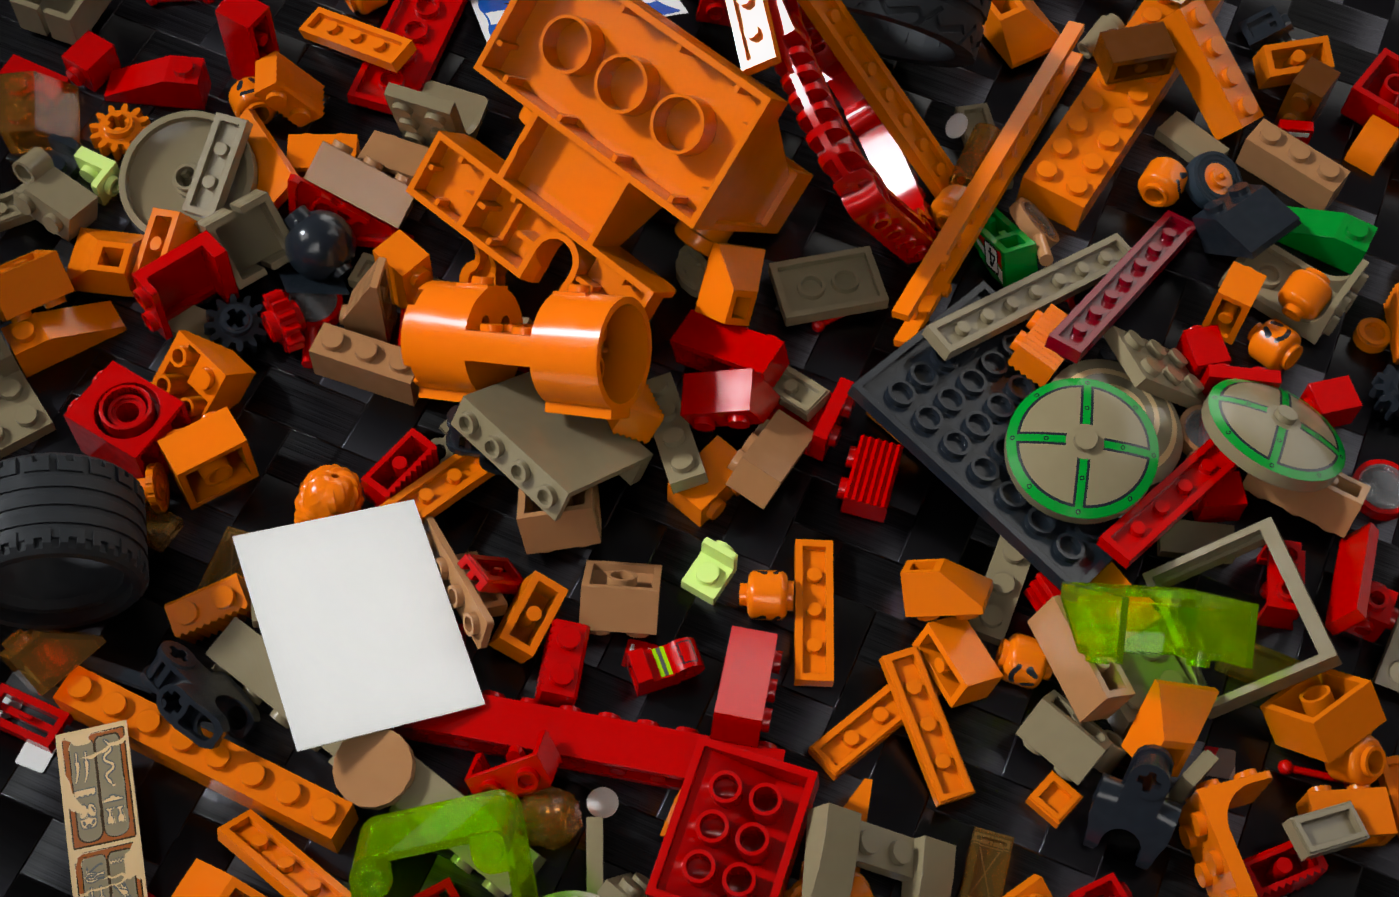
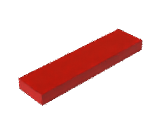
M1372 522L1340 539L1325 627L1333 636L1366 620L1379 530Z

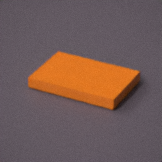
M246 108L238 118L248 120L253 124L247 141L254 152L257 162V189L268 192L278 210L288 199L287 180L290 174H298L256 111Z

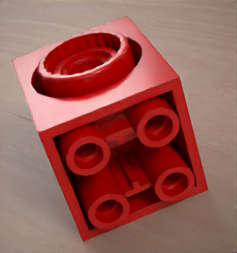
M113 360L104 370L99 371L94 376L91 385L80 397L75 398L69 404L66 413L63 415L81 452L88 456L111 462L133 475L136 479L145 478L147 465L155 462H160L168 475L170 470L157 441L164 438L174 429L184 428L192 424L183 401Z

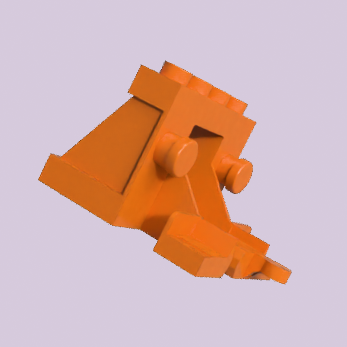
M510 0L473 69L524 105L519 113V119L525 127L506 160L467 134L439 130L409 183L406 192L472 242L475 250V260L467 262L462 268L459 282L471 283L472 276L494 277V285L505 286V275L509 270L521 280L539 283L558 248L565 243L570 248L572 254V268L558 291H567L568 284L591 285L590 293L633 297L642 304L650 321L662 299L672 298L676 293V289L620 246L663 207L677 217L679 221L674 231L678 238L694 250L709 257L713 242L729 244L728 241L734 231L778 234L814 175L785 155L778 119L789 102L753 77L747 76L740 68L642 0Z

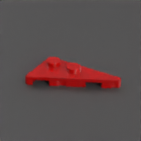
M290 174L287 180L289 214L302 205H306L310 211L328 210L337 213L352 227L357 246L376 248L399 230L296 174ZM403 231L407 236H409L414 241V236Z

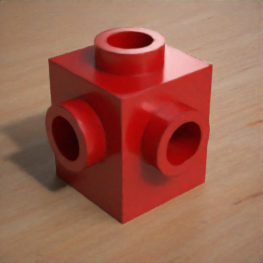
M1372 581L1366 620L1345 630V632L1374 643L1386 628L1392 630L1399 616V608L1394 607L1398 592L1388 589L1380 582Z

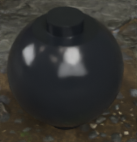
M302 205L285 218L284 223L289 229V233L285 238V253L291 266L299 274L312 280L325 281L334 277L338 281L353 269L350 263L356 255V237L352 227L342 216L328 210L310 211L306 205Z

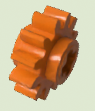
M127 103L122 105L121 110H115L112 105L108 106L109 113L107 115L96 113L99 123L89 124L92 133L90 139L93 147L99 148L100 154L105 157L112 153L117 162L121 159L122 154L126 153L135 137L151 124L149 117L143 116L141 108H135L130 112Z

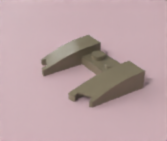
M832 803L808 809L802 897H850L856 867L902 881L901 897L951 896L956 845L926 835L912 838L861 821V813Z

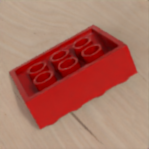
M699 736L645 895L648 897H784L807 825L808 809L813 807L819 788L818 772Z

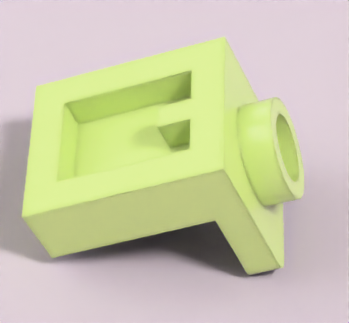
M81 146L74 154L75 161L80 170L79 174L84 180L91 183L94 194L98 196V203L105 206L112 197L119 193L120 170L116 161Z
M706 537L702 542L700 554L681 580V588L714 605L737 570L738 554L727 543L720 540L714 541Z

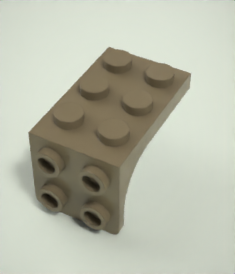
M432 80L425 83L422 92L388 82L384 92L385 99L403 139L430 147L439 130L463 133L476 139L489 106L485 96Z
M1275 244L1254 259L1237 257L1235 260L1267 276L1252 307L1272 319L1280 320L1314 345L1323 333L1327 336L1331 335L1341 320L1339 317L1344 312L1347 313L1356 300L1357 294L1369 278V275L1364 273L1370 262L1364 258L1350 275L1332 276L1325 274L1330 280L1332 298L1317 318L1312 320L1301 319L1299 322H1296L1282 313L1283 307L1278 301V292L1295 270H1305L1308 267H1314ZM1228 269L1227 272L1224 274V276L1221 278V280H1220V282H1219V284H1218L1219 287L1221 286L1222 282L1224 281V279H1225V277H1226V275H1227L1229 269Z

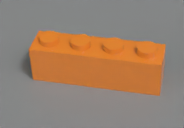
M1195 0L1158 21H1163L1177 50L1174 62L1214 138L1217 140L1222 139L1264 116L1204 0Z

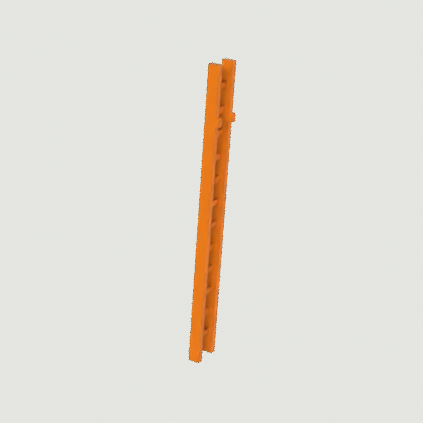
M1068 21L893 307L892 317L904 320V323L893 339L894 346H902L921 331L927 324L941 298H948L952 291V284L950 283L1083 61V54L1073 52L1072 50L1084 32V24Z

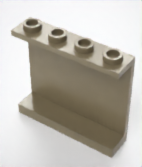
M530 371L463 396L451 422V425L554 521L561 518L572 496L619 475L630 486L639 482L654 455L637 439L631 440L630 437L625 438L624 435L619 436L618 433L613 435L606 419L545 412V401L537 393Z

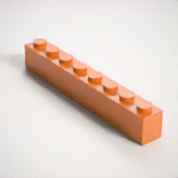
M75 664L53 696L61 710L70 713L74 720L89 728L127 720L131 749L337 854L359 819L355 807L350 801L224 738L217 748L205 749L199 747L188 737L176 730L161 715L157 704ZM201 727V731L206 737H213L214 733Z

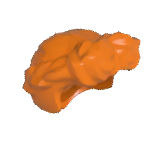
M337 464L323 465L316 470L310 471L300 483L299 493L294 501L296 509L294 523L361 510L364 497L358 475L348 468Z

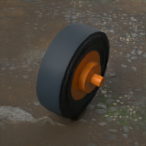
M1217 151L1204 152L1192 159L1186 166L1188 179L1185 189L1190 199L1202 210L1206 203L1219 199L1226 194L1230 186L1243 182L1236 164L1228 156Z

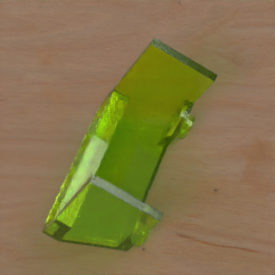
M1062 582L1061 602L1077 651L1086 655L1085 661L1123 664L1124 653L1176 655L1186 658V665L1208 668L1210 667V661H1221L1243 668H1252L1259 604L1186 588Z
M496 789L371 817L363 824L360 830L349 875L351 897H384L389 892L393 882L390 861L466 844L470 846L474 865L481 872L486 874L508 872L513 897H538L520 799L511 791Z

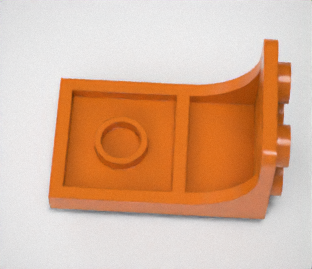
M1255 768L1247 769L1235 774L1233 780L1220 783L1218 778L1206 780L1198 784L1192 796L1185 800L1186 803L1182 807L1178 820L1180 824L1179 835L1184 847L1190 849L1196 863L1194 866L1196 879L1202 888H1206L1209 897H1258L1230 831L1228 810L1254 802L1273 780L1270 770L1257 773Z

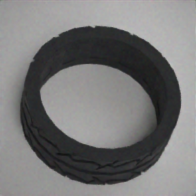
M992 0L841 1L880 57L912 64L954 68L974 64L984 32L982 25H985Z

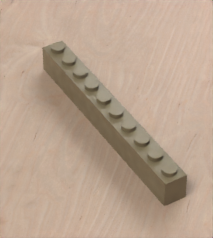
M235 616L205 653L216 662L211 669L213 671H222L232 679L236 678L245 685L242 689L252 702L259 706L265 701L273 708L269 715L282 726L289 729L288 720L263 638L253 628ZM343 741L311 749L317 753L321 748L325 749L332 755L328 762L333 766L335 754ZM414 756L416 761L414 781L410 788L401 796V799L390 807L389 811L406 825L411 820H414L424 828L419 835L439 850L442 844H444L455 854L450 860L470 875L473 869L483 875L486 879L481 885L496 897H504L505 894L509 897H519L545 863L546 859Z

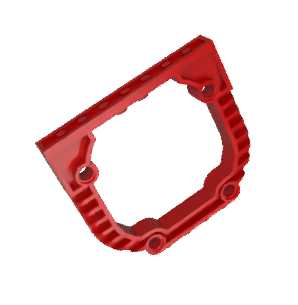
M767 0L782 60L781 63L773 67L776 73L782 77L780 83L783 90L789 95L788 102L792 110L798 114L796 120L800 128L807 134L806 141L810 149L818 155V163L822 170L834 181L833 188L840 196L847 212L857 224L906 264L910 265L923 260L937 237V231L934 230L936 226L934 218L929 215L930 205L924 200L926 195L923 188L917 183L918 177L910 167L911 163L797 0ZM828 85L835 94L839 103L841 104L846 119L854 133L858 136L869 162L864 158L860 149L858 148L857 144L852 138L836 106V103L832 97Z

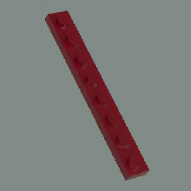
M1167 210L1048 335L1044 347L1054 351L1060 357L1077 364L1194 237L1196 233L1194 222Z

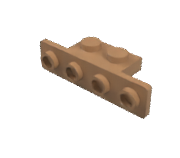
M428 516L425 518L423 526L451 607L456 609L463 622L466 634L472 637L477 648H487L494 626L492 617L505 615L508 603L502 593L479 592L476 589L475 585L479 581L469 580L466 574L470 570L461 569L457 563L465 554H479L477 551L455 555L433 516Z

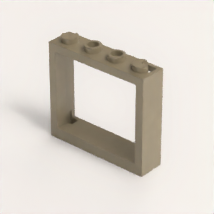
M1268 517L1142 574L1147 584V587L1142 588L1145 594L1144 597L1151 608L1157 607L1162 618L1158 621L1157 627L1166 643L1172 641L1177 653L1174 656L1191 684L1208 686L1165 589L1266 544L1314 643L1318 655L1217 697L1208 715L1210 720L1343 664L1272 517Z

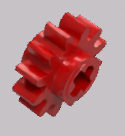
M276 289L262 295L264 299L263 305L267 311L261 313V318L270 339L273 342L278 341L280 345L282 344L285 352L289 354L304 348L305 338L301 331L306 330L307 326L303 313L296 301H289L288 297L285 298L282 289Z

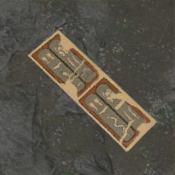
M127 720L55 735L73 897H148Z

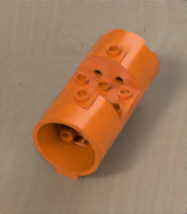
M472 276L471 283L432 280L418 288L420 295L415 305L408 304L401 328L402 359L404 366H410L415 376L413 382L419 387V398L461 402L463 396L513 378L518 367L522 366L530 367L534 387L545 401V412L608 420L627 419L630 417V407L637 401L643 391L650 369L652 336L647 313L642 304L633 297L590 293L591 285L568 284L567 291H553V294L544 301L537 313L534 324L523 323L522 313L516 298L508 290V286L494 285V277Z

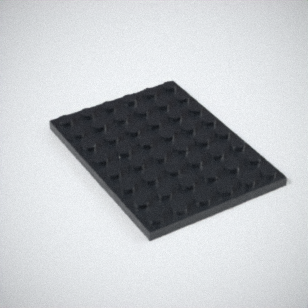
M983 281L931 323L996 291ZM1028 320L946 361L941 358L922 336L926 328L924 327L852 384L847 394L1063 594L1080 593L1114 560L1096 544L1099 537L1123 515L1096 524H1074L1055 519L1032 506L1016 489L1007 471L1004 442L1010 420L1020 403L1033 391L1040 388L1038 383H1033L1032 379H1027L1026 375H1021L1020 370H1015L1014 366H1009L1008 360L1014 353L1009 346L1021 330L1028 334L1030 330L1025 327L1029 322ZM1065 359L1047 384L1051 383L1063 369L1074 364V362ZM1180 456L1174 470L1185 461L1183 457Z

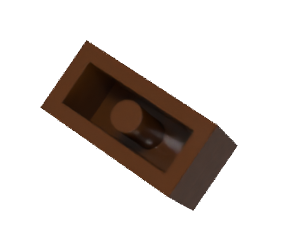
M1161 21L1150 24L1142 23L1138 26L1120 29L1113 28L1100 32L1093 55L1106 85L1169 74L1177 50L1164 22Z
M1310 57L1292 81L1273 124L1277 126L1280 119L1311 121L1315 123L1321 115L1341 72Z

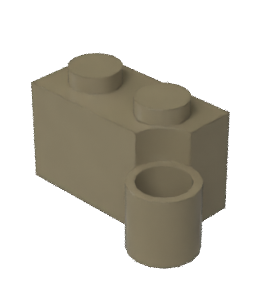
M34 147L13 163L12 167L15 175L23 182L13 191L14 205L23 214L30 215L42 223L49 232L57 234L70 242L78 235L80 227L87 228L97 220L98 196L57 169L45 150L40 147Z
M1052 690L1039 701L1015 733L1023 739V744L1029 751L1036 755H1042L1054 765V770L1059 776L1067 781H1073L1077 785L1086 779L1093 768L1101 773L1112 774L1127 755V752L1121 746L1124 741L1121 736L1111 730H1103L1094 721L1080 723L1069 701L1056 690Z

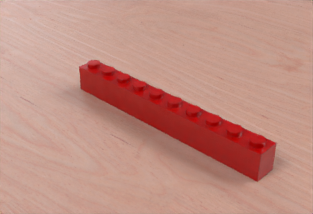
M492 690L482 691L485 705L390 728V730L400 734L403 739L477 753L483 752V754L506 758L507 751L511 745L521 746L526 755L532 754L537 742L538 733L546 729L564 761L563 764L558 765V768L679 791L684 782L699 736L710 739V736L699 734L696 729L680 726L676 729L660 727L657 722L648 719H639L637 722L622 720L620 716L610 712H600L598 715L582 712L580 708L572 705H560L559 708L544 705L540 700L524 697L520 700L505 698L503 694ZM716 740L784 761L785 750L778 749L775 744L767 741H759L758 747Z

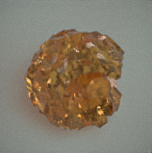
M551 786L523 796L520 802L519 820L523 829L524 840L531 843L532 846H541L551 850L558 849L570 842L583 826L579 801L568 791Z

